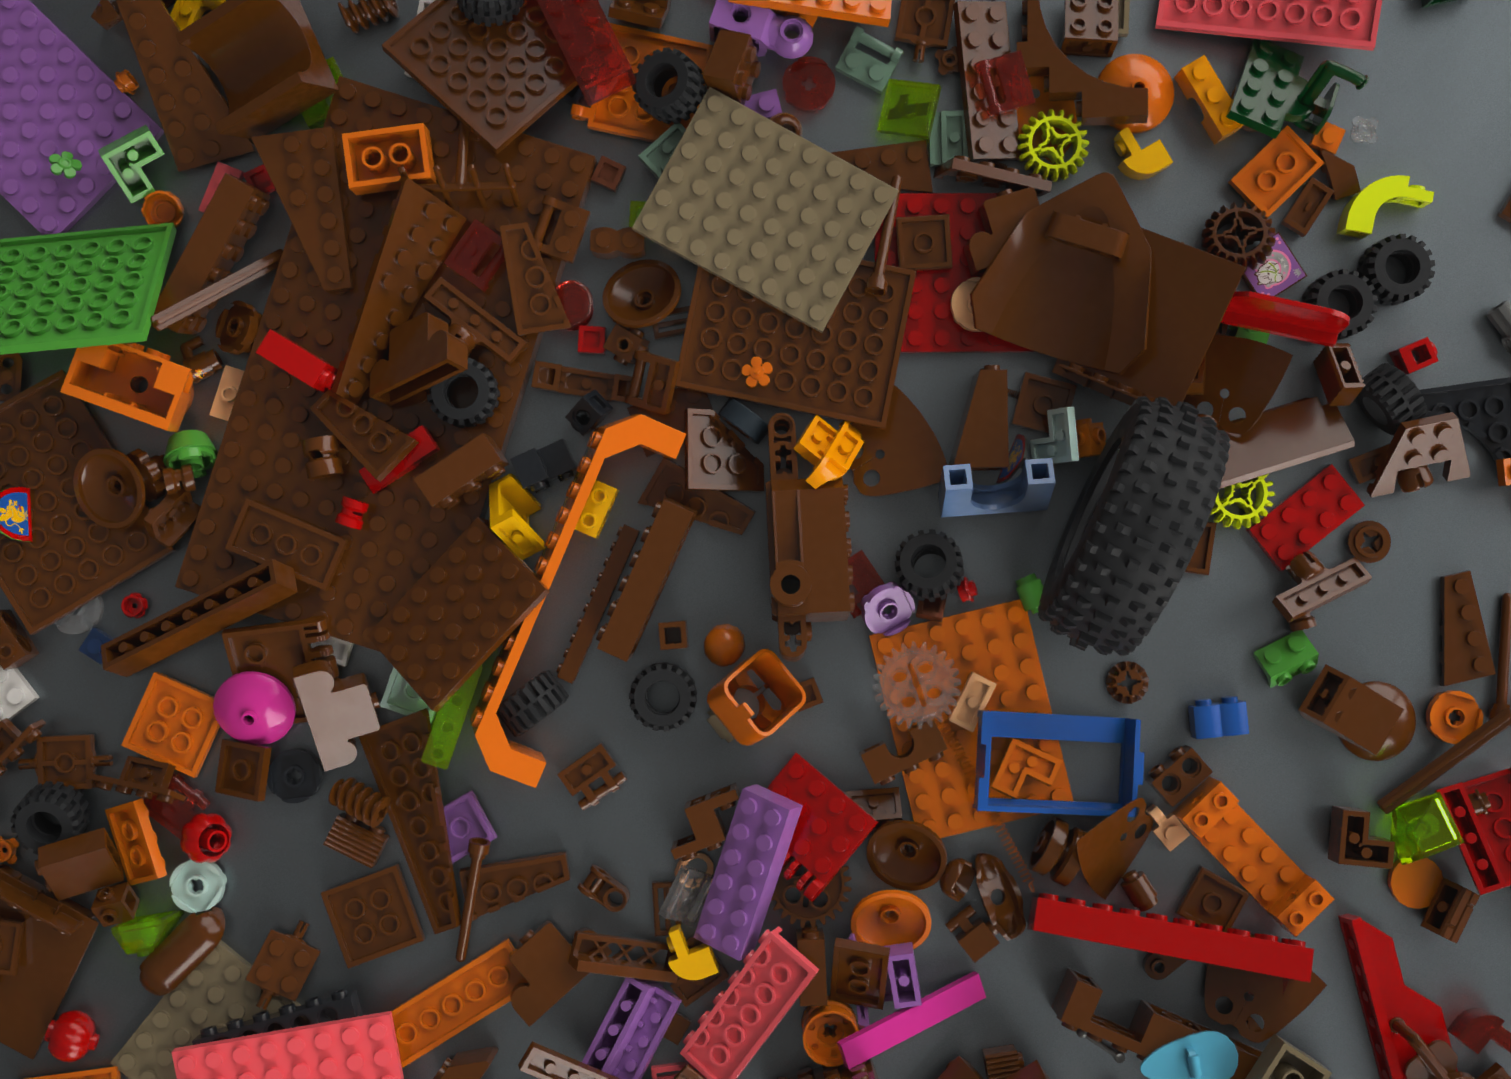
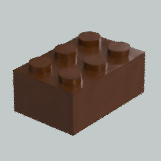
M482 433L414 478V481L431 507L449 510L461 502L459 497L466 493L471 495L483 487L482 482L486 479L492 478L494 480L506 472L504 467L509 465L492 437Z

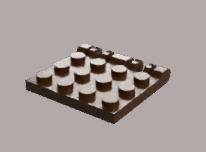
M323 615L311 616L304 620L224 629L221 634L232 675L247 671L261 672L275 677L289 689L296 705V716L293 724L308 722L293 679L294 666L315 660H324L330 663L333 668L334 681L340 679L337 678L339 670L336 658L331 655L334 653L332 645L311 647V643L322 642L330 638L329 632L326 630L328 628L326 617Z

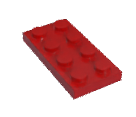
M1328 464L1271 509L1267 516L1261 517L1259 523H1254L1246 530L1278 571H1283L1290 565V561L1294 557L1310 550L1364 507L1365 504L1333 464Z

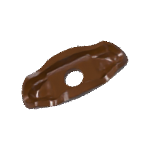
M986 853L976 854L974 858L976 884L983 907L1000 935L1005 940L1011 941L1020 936L1026 928L1023 914V898L1018 884L999 858ZM995 889H999L1003 894L1002 902L998 905H995L991 900V894Z

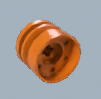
M827 996V1005L807 1006L801 1019L803 1045L808 1056L817 1064L827 1067L844 1064L837 1042L859 1031L856 1015L851 1005L830 1000V996ZM825 1024H828V1025H830V1026L834 1025V1028H832V1029H831L830 1027H826V1028H825Z

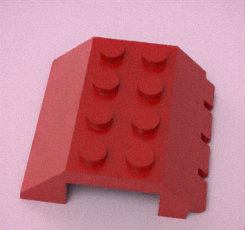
M1511 767L1464 783L1460 782L1435 790L1478 894L1483 895L1511 886ZM1474 789H1478L1479 794L1486 793L1492 806L1487 809L1488 815L1485 813L1476 815L1468 796L1475 792Z

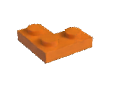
M1012 738L990 788L1016 799L1026 776L1047 786H1052L1062 761Z

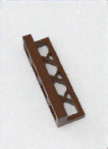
M575 931L568 963L576 971L677 983L678 975L672 971L668 964L669 957L675 955L676 952L671 953L667 943ZM582 939L592 940L595 948L587 954L579 953ZM616 943L620 951L612 957H606L602 950L609 944ZM636 946L641 947L645 954L637 960H631L627 953ZM659 950H668L665 964L655 963L652 956Z

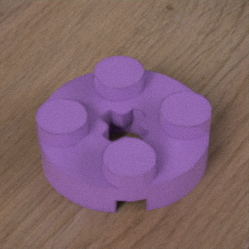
M896 582L880 585L861 599L862 619L870 631L875 634L883 633L884 636H892L903 631L911 622L909 618L912 611L913 613L915 611V603L912 596L904 587L899 586ZM894 605L890 608L891 613L886 614L883 612L886 606Z

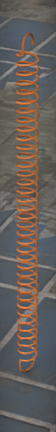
M938 712V715H939L940 719L942 718V720H943V721H942L941 723H939L938 725H941V724L946 723V722H948V724H949L950 721H945V722H944L943 717H942L941 714ZM946 724L944 727L941 728V730H942V729H944V728L950 727V728H949L947 731H945L943 734L953 731L950 735H948L947 737H945V738H949V737H951V736H955V737H954L952 740H950L948 743H950V742H952V741H955V740H958L955 744H953V745L950 746V747H953V746H956V745H960V744H961V743H958V742H959V739H955V738L957 737V735H956V734L952 735L955 730H950V729L952 728L951 725L947 726L948 724ZM960 745L958 748H956L955 750L952 751V752H954V751L963 749L961 752H959L958 754L955 755V756H958V755H961V754H964V753H965V755H964L963 757H961L960 759H958L957 761L962 760V759H964V758H968V759H969V757H965L967 753H966V752H963V751H964V748H960L961 745ZM967 759L966 761H964V762L961 763L960 765H963V764L969 763V762H970V764H971V761H968V759ZM967 765V766H966L965 768H963L962 770H964V769H966V768H969V767H972V769H973L974 766H969V765ZM970 769L968 772H966L965 774L975 771L967 779L976 776L974 775L976 773V770ZM995 814V815H993L992 817H990L989 819H991V818H993V817H996V816H999V818H1000V815H996V814ZM996 819L995 821L991 822V824H993L994 822L1001 821L997 826L993 828L1004 825L1000 830L996 831L997 833L1001 830H1006L1003 834L999 835L998 837H1001L1005 834H1009L1005 839L1001 840V842L1011 838L1009 837L1010 833H1006L1008 829L1004 828L1005 824H1001L1003 820ZM1011 838V840H1010L1008 843L1004 844L1003 846H1006L1007 844H1010V843H1014V844H1015V842H1011V841H1012V838ZM1013 844L1010 848H1007L1006 851L1011 848H1015L1016 846H1014ZM1016 847V849H1015L1013 852L1009 853L1008 855H1010V854H1012V853H1015V852H1019V851H1016V850H1017V847ZM1018 853L1016 856L1010 858V860L1014 859L1015 857H1019V856H1021V855H1019V853ZM1021 858L1013 863V864H1015V863H1017V862H1019V861H1023V863H1022L1021 865L1015 867V869L1019 868L1020 866H1024V865L1027 867V865L1024 864V860H1021ZM1025 867L1024 869L1018 871L1017 873H1020V872H1022V871H1024V870H1028V872H1029V869H1026V867ZM1027 872V873H1025L1024 875L1020 876V878H1022V877L1025 876V875H1029V874H1030V877H1031L1032 874ZM1029 877V878L1023 880L1022 882H1025V881H1027V880H1029V879H1033V880L1028 884V886H1029L1030 890H1031L1032 892H1034L1035 890H1034V887H1033V884H1032V882L1034 881V878H1030V877Z

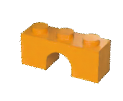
M1205 55L1184 66L1175 75L1174 79L1186 99L1194 98L1200 105L1204 116L1201 124L1214 145L1244 126L1226 117L1232 99Z

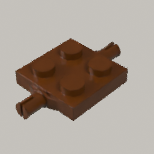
M901 0L894 41L906 42L915 46L913 62L917 63L919 52L918 63L924 62L925 48L947 49L955 0Z
M94 734L40 736L37 739L35 758H20L18 764L23 765H19L18 768L19 770L35 769L38 776V784L44 785L45 782L52 781L55 785L59 781L64 782L66 787L68 785L75 787L74 789L95 788L96 782L87 779L88 773L96 774L97 766H112L113 761L103 760H112L113 756H97Z
M299 920L293 934H283L272 928L270 929L245 980L258 985L263 990L256 1004L257 1007L261 1008L262 1006L263 1010H267L273 995L283 996L294 1002L296 1001L320 953V950L308 945L302 939L310 924Z

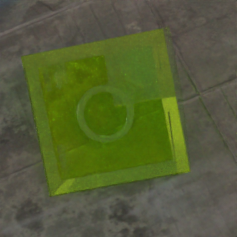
M1440 791L1404 803L1392 811L1390 840L1395 842L1394 849L1402 865L1427 858L1464 843Z
M182 909L136 916L134 920L122 922L112 927V934L127 955L137 953V957L148 956L173 931L185 912Z

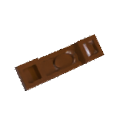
M535 360L531 387L583 397L596 389L606 401L625 403V395L629 394L632 376L577 369Z

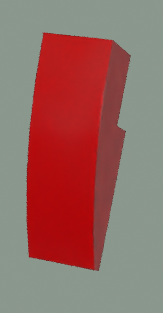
M421 425L407 434L418 441V445L381 482L375 479L365 467L359 470V473L373 494L419 466V463L440 451V448L425 426Z

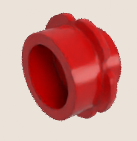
M963 577L964 580H962L960 586L957 585L959 596L962 602L969 600L973 602L974 596L978 595L975 582L973 580L968 581L967 577Z
M137 592L124 597L121 603V609L128 618H141L145 615V610L148 608L147 599ZM134 603L137 604V608L133 607Z

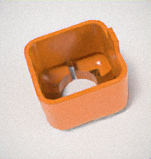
M761 649L741 662L711 688L707 695V703L710 709L736 741L746 746L753 745L773 734L806 701V693L803 687L777 655L769 649ZM752 669L765 683L763 685L766 688L765 690L770 688L782 703L780 710L771 708L764 698L763 692L757 696L760 707L757 718H750L755 713L746 702L739 705L735 701L734 694L737 689L745 688L752 693L759 690L747 674V671Z

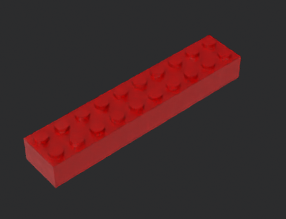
M1039 893V897H1032L1028 930L1309 983L1311 981L1314 949L1305 947L1306 942L1282 938L1280 943L1277 936L1254 933L1253 938L1250 937V931L1227 928V932H1222L1223 926L1200 923V927H1195V921L1181 918H1173V922H1168V916L1154 913H1146V917H1141L1140 911L1128 908H1119V912H1114L1112 905L1093 903L1092 907L1085 906V900L1066 898L1065 902L1058 901V895Z

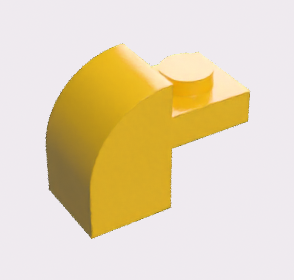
M1128 127L1118 132L1113 139L1116 152L1119 156L1125 158L1119 164L1118 169L1129 178L1136 180L1149 179L1164 171L1173 163L1160 139L1141 150Z
M680 924L670 927L669 936L666 937L670 952H676V954L669 957L668 964L675 974L687 980H700L719 972V965L711 946L704 943L689 949Z

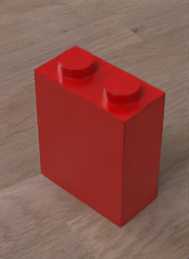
M271 329L268 331L255 353L312 388L324 393L328 389H332L338 371L336 367L287 337Z

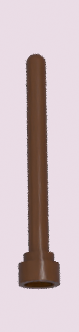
M898 174L893 176L891 186L898 189L899 192L884 218L874 273L867 278L865 291L874 296L886 295L888 281L884 274L903 181L902 177Z
M1504 593L1502 595L1496 703H1493L1492 708H1489V719L1505 708L1510 709V705L1507 704L1511 647V593Z
M480 837L470 838L467 851L470 853L471 864L455 956L458 962H463L466 959L482 860L485 859L490 850L491 842Z

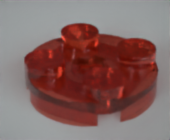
M805 56L798 59L792 65L790 64L784 73L782 83L787 103L805 112L822 110L826 107L834 95L836 80L833 72L824 60L813 56ZM807 78H812V83L816 84V87L811 88V90H805V86H802L801 83L806 82Z

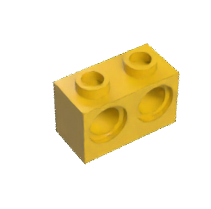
M595 480L575 530L599 539L619 494V490Z

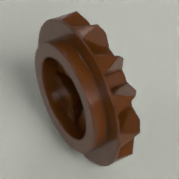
M1363 521L1355 524V527L1348 532L1349 539L1346 544L1349 546L1350 554L1357 558L1358 561L1365 563L1378 562L1390 550V534L1382 524L1376 521ZM1364 535L1366 537L1377 536L1371 542L1372 549L1369 546L1360 547L1365 542Z
M1123 661L1117 663L1107 674V691L1113 699L1120 703L1132 704L1142 700V697L1148 691L1149 678L1145 669L1135 662ZM1129 675L1130 679L1138 680V682L1131 685L1130 694L1127 687L1117 685V683L1125 681V676Z

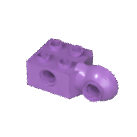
M716 0L709 21L710 41H716L720 28L750 34L753 44L757 49L756 54L758 57L765 56L767 49H770L784 58L795 59L806 54L813 44V31L805 19L796 15L783 16L774 13L768 8L730 3L728 0ZM791 30L797 32L799 36L795 39H789L785 36V33Z

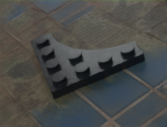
M1511 377L1419 390L1427 407V414L1424 417L1453 412L1459 419L1460 427L1469 431L1480 440L1493 457L1495 463L1498 459L1511 458Z

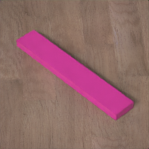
M973 971L921 998L922 1005L902 1008L838 1041L837 1044L845 1067L851 1069L986 998L979 973Z

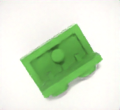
M1299 630L1255 651L1253 657L1268 677L1267 684L1272 688L1276 685L1283 686L1289 683L1294 676L1300 673L1307 674L1313 671L1318 664L1319 653L1303 630Z

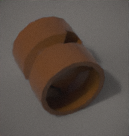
M335 435L313 437L301 441L303 455L309 459L305 464L308 479H322L344 473L341 458L336 457V453L340 450L338 438Z

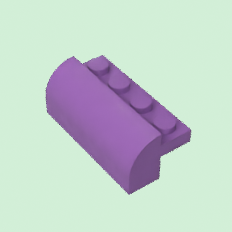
M626 977L582 1063L620 1079H642L682 999L664 989L663 984L657 981Z

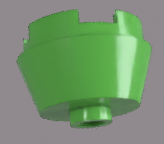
M184 430L169 437L163 463L167 468L171 467L173 469H180L182 465L191 464L194 478L206 476V470L214 467L218 451L205 432L200 430Z

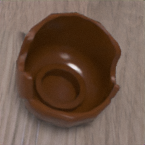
M955 858L947 863L945 872L939 880L941 891L946 896L957 902L964 898L975 877V868L972 867V863L963 858Z

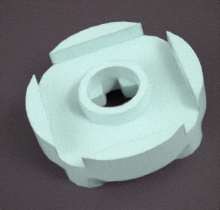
M192 860L180 864L170 877L169 887L171 886L173 894L171 895L172 900L180 909L189 913L209 910L222 899L227 877L215 862L196 863ZM200 879L203 882V890L194 891L192 880L197 881Z

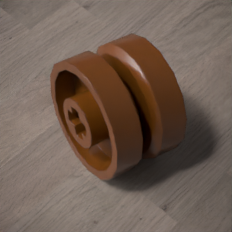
M1056 816L1051 817L1034 844L1028 868L1042 876L1050 872V879L1064 887L1069 885L1080 869L1077 840L1087 832L1078 827L1069 830V824Z

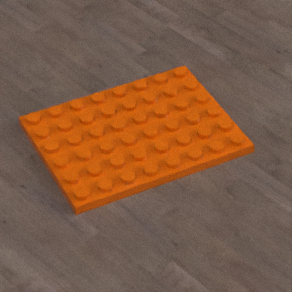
M1017 599L943 617L942 622L930 620L909 625L903 631L892 636H884L883 633L868 635L897 755H903L911 748L912 739L907 729L930 717L934 719L948 748L943 751L944 756L932 762L926 759L918 763L920 767L910 773L905 774L902 771L913 822L928 827L939 838H944L998 825L1001 821L994 822L993 824L991 822L998 819L999 816L989 819L995 814L1000 815L999 819L1003 820L1002 823L1043 814L992 812L986 815L990 811H976L973 808L975 787L972 788L975 785V781L969 783L976 776L967 779L975 771L965 774L972 767L962 769L969 765L974 766L972 770H976L978 723L973 732L951 721L949 724L946 722L938 725L943 721L942 718L940 719L938 712L943 717L944 722L949 721L948 717L971 671L997 684L984 710L1052 714L1028 611L1025 612L1021 600ZM946 724H948L947 726H949V725L952 726V728H951L950 730H955L952 735H954V734L957 735V737H956L955 739H959V742H958V743H961V744H962L960 748H964V751H963V752H966V753H967L965 757H969V759H968V758H964V759H962V760L957 761L958 759H960L961 757H963V756L965 755V753H964V754H961V755H958V756H955L956 754H958L959 752H961L963 749H960V750H957V751L952 752L953 750H955L956 748H958L960 745H956V746L950 747V746H952L953 744H955L958 740H955V741H952V742L948 743V742H949L950 740H952L955 736H951V737H949V738H945V737H947L948 735H950V734L953 732V731H951V732H948V733L943 734L945 731H947V730L950 728V727H947V728H944V729L941 730V728L944 727ZM992 737L989 780L990 798H1011L990 788L1012 738ZM1015 738L1062 761L1052 786H1047L1026 776L1016 799L1074 801L1059 740ZM967 759H968V761H971V764H970V762H969V763H965V764H963V765H960L961 763H963V762L966 761Z

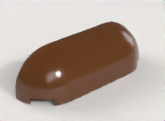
M212 907L210 911L197 916L195 912L192 913L141 963L139 967L141 971L139 980L148 992L157 996L170 993L216 948L225 930V916L222 909Z

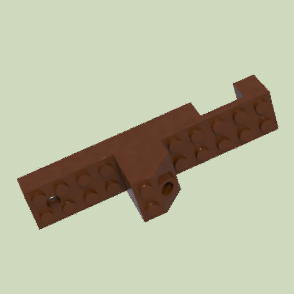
M1067 968L1051 1006L1057 1015L1056 1018L1062 1021V1026L1072 1031H1077V1028L1086 1031V1035L1089 1038L1098 1042H1102V1039L1112 1043L1111 1046L1123 1053H1127L1128 1050L1137 1053L1136 1057L1142 1061L1157 1048L1171 1041L1205 1030L1214 1031L1142 999L1129 1028L1094 1014L1103 990L1093 978L1070 968ZM1228 1037L1235 1044L1238 1052V1066L1230 1079H1246L1263 1051Z

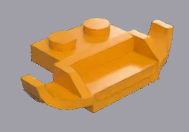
M815 415L793 449L801 457L814 465L813 472L805 480L813 488L817 489L828 481L841 478L850 468L864 443L861 440L860 432L850 424L851 422L842 421L838 425L840 428L836 430L819 415Z

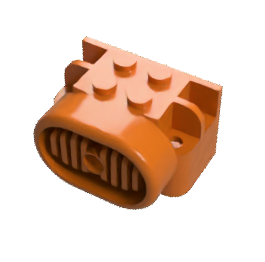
M137 343L76 348L60 392L166 431L177 433L184 415L193 402L194 378L191 373L192 369L171 362L170 355L151 348H147V351L143 352L145 346ZM146 379L148 387L144 392H141L139 384L142 380Z

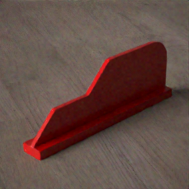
M1235 291L1220 323L1334 347L1338 334L1349 325L1350 317L1341 311L1252 291Z
M1349 913L1340 915L1338 918L1380 1079H1407L1404 1074L1405 1065L1417 1053L1400 1034L1391 1031L1389 1023L1391 1019L1399 1017L1423 1039L1426 1045L1434 1040H1443L1451 1047L1442 1008L1404 984L1392 937L1362 920L1359 916Z

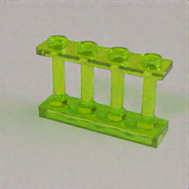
M482 665L436 713L421 759L423 763L442 769L448 768L483 669Z

